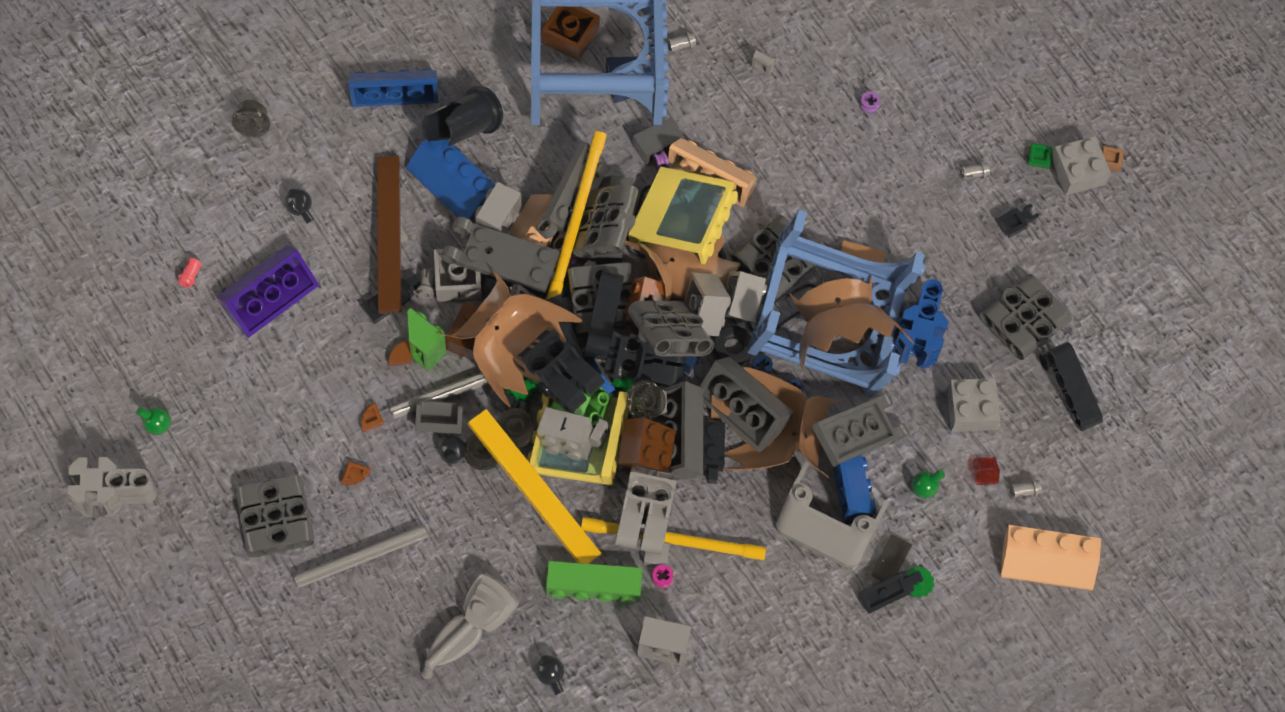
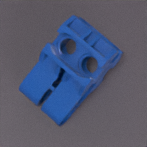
M927 280L923 285L917 304L904 310L900 326L907 332L914 343L898 328V337L893 353L900 355L899 362L907 364L909 354L920 357L918 364L920 368L926 369L937 362L944 343L943 335L948 326V320L942 311H938L943 292V286L938 280Z

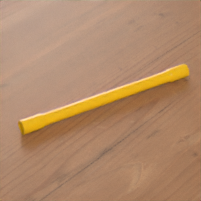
M594 131L588 159L546 299L560 295L563 289L567 267L599 157L602 154L607 134L600 131Z
M583 517L581 528L583 531L617 535L619 524ZM666 532L664 543L740 555L745 558L763 561L766 553V547L739 544ZM643 533L639 534V539H643Z

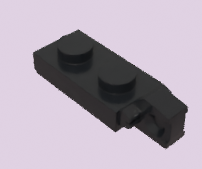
M416 275L405 281L401 279L402 306L411 301V297L415 295L413 291L420 286V280ZM378 294L361 304V308L373 324L378 323L391 314H379Z
M703 421V471H708V484H717L718 472H723L725 466V422Z
M906 571L899 572L859 591L858 594L868 614L910 595L915 590L913 585L924 579L920 571L910 575Z

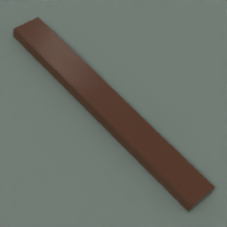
M397 155L377 157L379 314L402 312L400 158Z

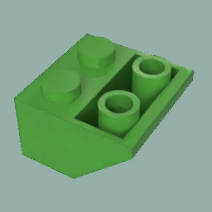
M410 308L407 313L411 358L429 371L446 354L445 335L437 334L445 333L439 326L431 325L423 313L420 311L415 312Z
M600 387L592 396H586L587 400L573 414L590 418L594 430L599 419H604L613 394L606 393ZM553 401L552 409L567 412L556 401Z

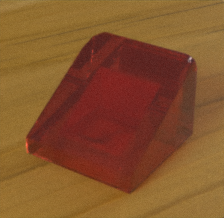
M996 457L973 458L976 484H998L1000 469Z

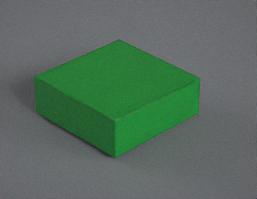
M1031 143L1028 166L1049 169L1052 147Z

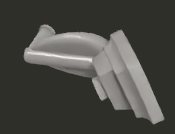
M487 573L480 575L475 580L464 601L463 610L465 615H459L451 619L435 638L421 673L424 679L428 680L433 677V670L436 666L451 663L472 650L481 639L482 629L491 632L502 626L511 617L519 602L505 584Z

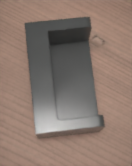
M670 117L663 120L662 125H653L633 135V147L646 165L649 163L651 155L671 146L680 138L684 139V136Z
M418 400L415 431L461 434L463 431L464 403Z

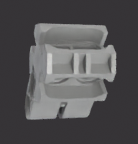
M80 457L69 466L68 475H72L76 485H68L67 494L75 508L84 517H93V506H104V517H113L123 508V504H148L153 502L157 496L154 483L150 474L145 469H117V466L108 457H99L98 468H88L87 457Z
M632 466L615 545L636 549L639 534L643 533L641 551L662 554L678 475ZM641 492L644 493V496L639 497L632 493ZM657 496H661L666 498L667 500L658 501L655 498ZM644 517H647L646 525L642 524Z

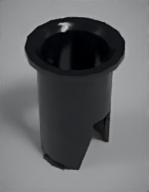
M482 85L473 86L466 92L464 97L426 114L422 120L421 128L428 142L450 139L448 145L451 146L481 132L491 134L497 131L503 122V110L496 94L489 88Z

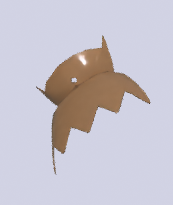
M687 207L682 208L661 223L657 235L699 244L705 235V232H701V229L709 215H684ZM722 236L716 240L713 254L711 257H708L706 264H701L699 255L695 252L646 242V245L625 241V244L645 255L649 273L653 280L664 283L665 301H671V298L685 299L692 272L718 275L722 284L726 287L729 272H736L741 265L738 262L717 257L726 239ZM656 268H658L662 279L658 277Z
M492 269L497 283L477 311L453 335L437 334L462 339L476 337L473 347L474 359L495 393L510 407L503 388L525 395L528 394L523 376L517 367L519 364L515 358L547 327L554 329L565 343L566 339L560 329L559 322H582V320L568 310L546 300L528 294L510 296L506 283Z
M872 274L869 284L859 279L844 278L825 282L807 291L799 300L790 293L797 309L807 321L799 347V359L802 369L805 365L809 345L827 352L836 335L859 343L868 327L886 337H890L895 325L914 343L907 332L877 305H871ZM837 297L841 299L840 303L835 301Z
M743 367L795 414L784 431L762 452L755 450L748 442L725 452V456L739 462L743 466L724 469L750 470L781 465L788 462L799 449L803 457L819 470L818 462L821 443L812 425L826 419L830 403L841 402L842 400L826 397L806 399L803 392L794 385L768 373Z

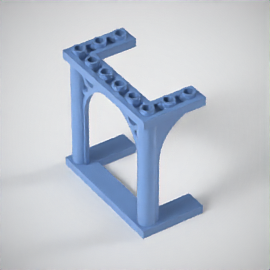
M532 0L531 125H540V94H614L626 96L639 101L648 108L653 117V125H662V117L667 116L669 78L664 77V73H668V60H664V56L668 55V42L663 41V38H667V25H664V21H667V8L663 5L666 4V0ZM541 6L608 7L622 11L633 18L642 30L644 36L642 52L632 64L615 72L540 73ZM640 10L646 16H639L637 12ZM650 55V60L646 59L645 56ZM645 64L652 71L650 73L642 72L638 66Z
M798 210L779 235L766 282L767 290L761 300V312L758 319H756L747 353L756 356L761 351L800 365V343L774 335L780 313L772 309L787 255L838 272L851 279H859L867 284L872 274V285L878 284L872 289V305H877L879 308L880 306L887 305L883 311L899 325L901 321L898 318L899 312L903 310L906 301L903 298L904 292L908 290L910 284L915 283L918 276H922L925 270V264L923 263L925 255L916 252L909 260L899 263L873 262L799 237L804 227L807 212ZM885 290L889 296L886 300H878L875 296L876 292ZM894 325L890 337L872 330L869 339L863 346L845 354H830L809 347L804 367L866 388L865 394L873 397L878 391H882L884 386L889 384L894 376L897 377L900 371L901 364L898 363L900 355L893 352L889 354L894 348L896 338H893L898 327ZM871 344L876 346L873 351L870 350ZM860 353H866L870 357L871 366H865L861 362ZM849 358H854V362H848Z

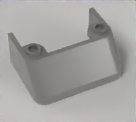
M805 461L777 519L776 530L781 536L846 568H854L861 562L889 502L884 501L876 519L867 515H860L854 519L851 527L809 507L813 494L808 486L802 484L810 464Z

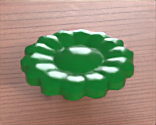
M918 566L915 569L910 568L907 571L908 575L920 571L924 579L913 585L915 590L911 592V596L922 598V596L927 597L928 593H931L933 591L932 588L935 586L933 582L934 577L931 576V572L927 571L926 568Z

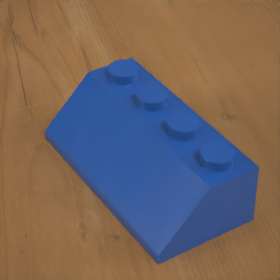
M437 70L378 71L376 73L361 71L349 76L352 107L439 103Z
M426 139L416 150L406 166V170L456 217H464L472 221L476 218L474 215L480 205H484L488 190L494 188L495 184L453 145L449 146L448 140L428 142Z
M860 455L835 467L832 466L843 523L851 525L854 519L860 515H867L872 518L876 514L875 501L870 499L869 492H872L870 478L866 479V457Z

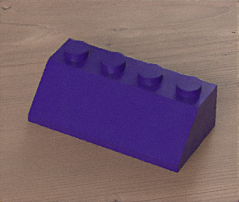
M286 245L216 298L227 315L245 336L249 338L318 287L319 283L298 250Z

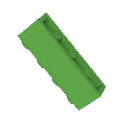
M549 561L546 595H551L555 599H563L565 596H569L580 601L596 598L600 602L621 600L625 604H634L635 601L640 602L642 568Z

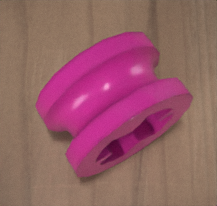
M658 565L655 567L652 574V581L655 586L666 588L672 583L673 571L669 566ZM657 573H667L668 580H658L659 574Z

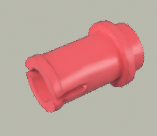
M194 258L188 259L182 274L178 275V283L181 286L190 288L191 285L195 284L194 279L199 268L202 266L201 262Z

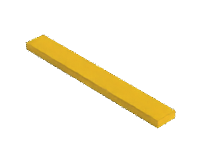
M484 410L468 422L467 425L576 562L589 564L602 553L488 410Z

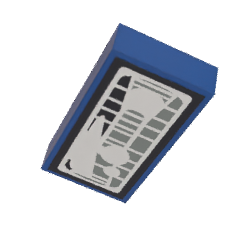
M589 357L586 362L602 376L605 383L601 387L606 393L610 394L615 390V387L609 376L604 373V368L595 358Z

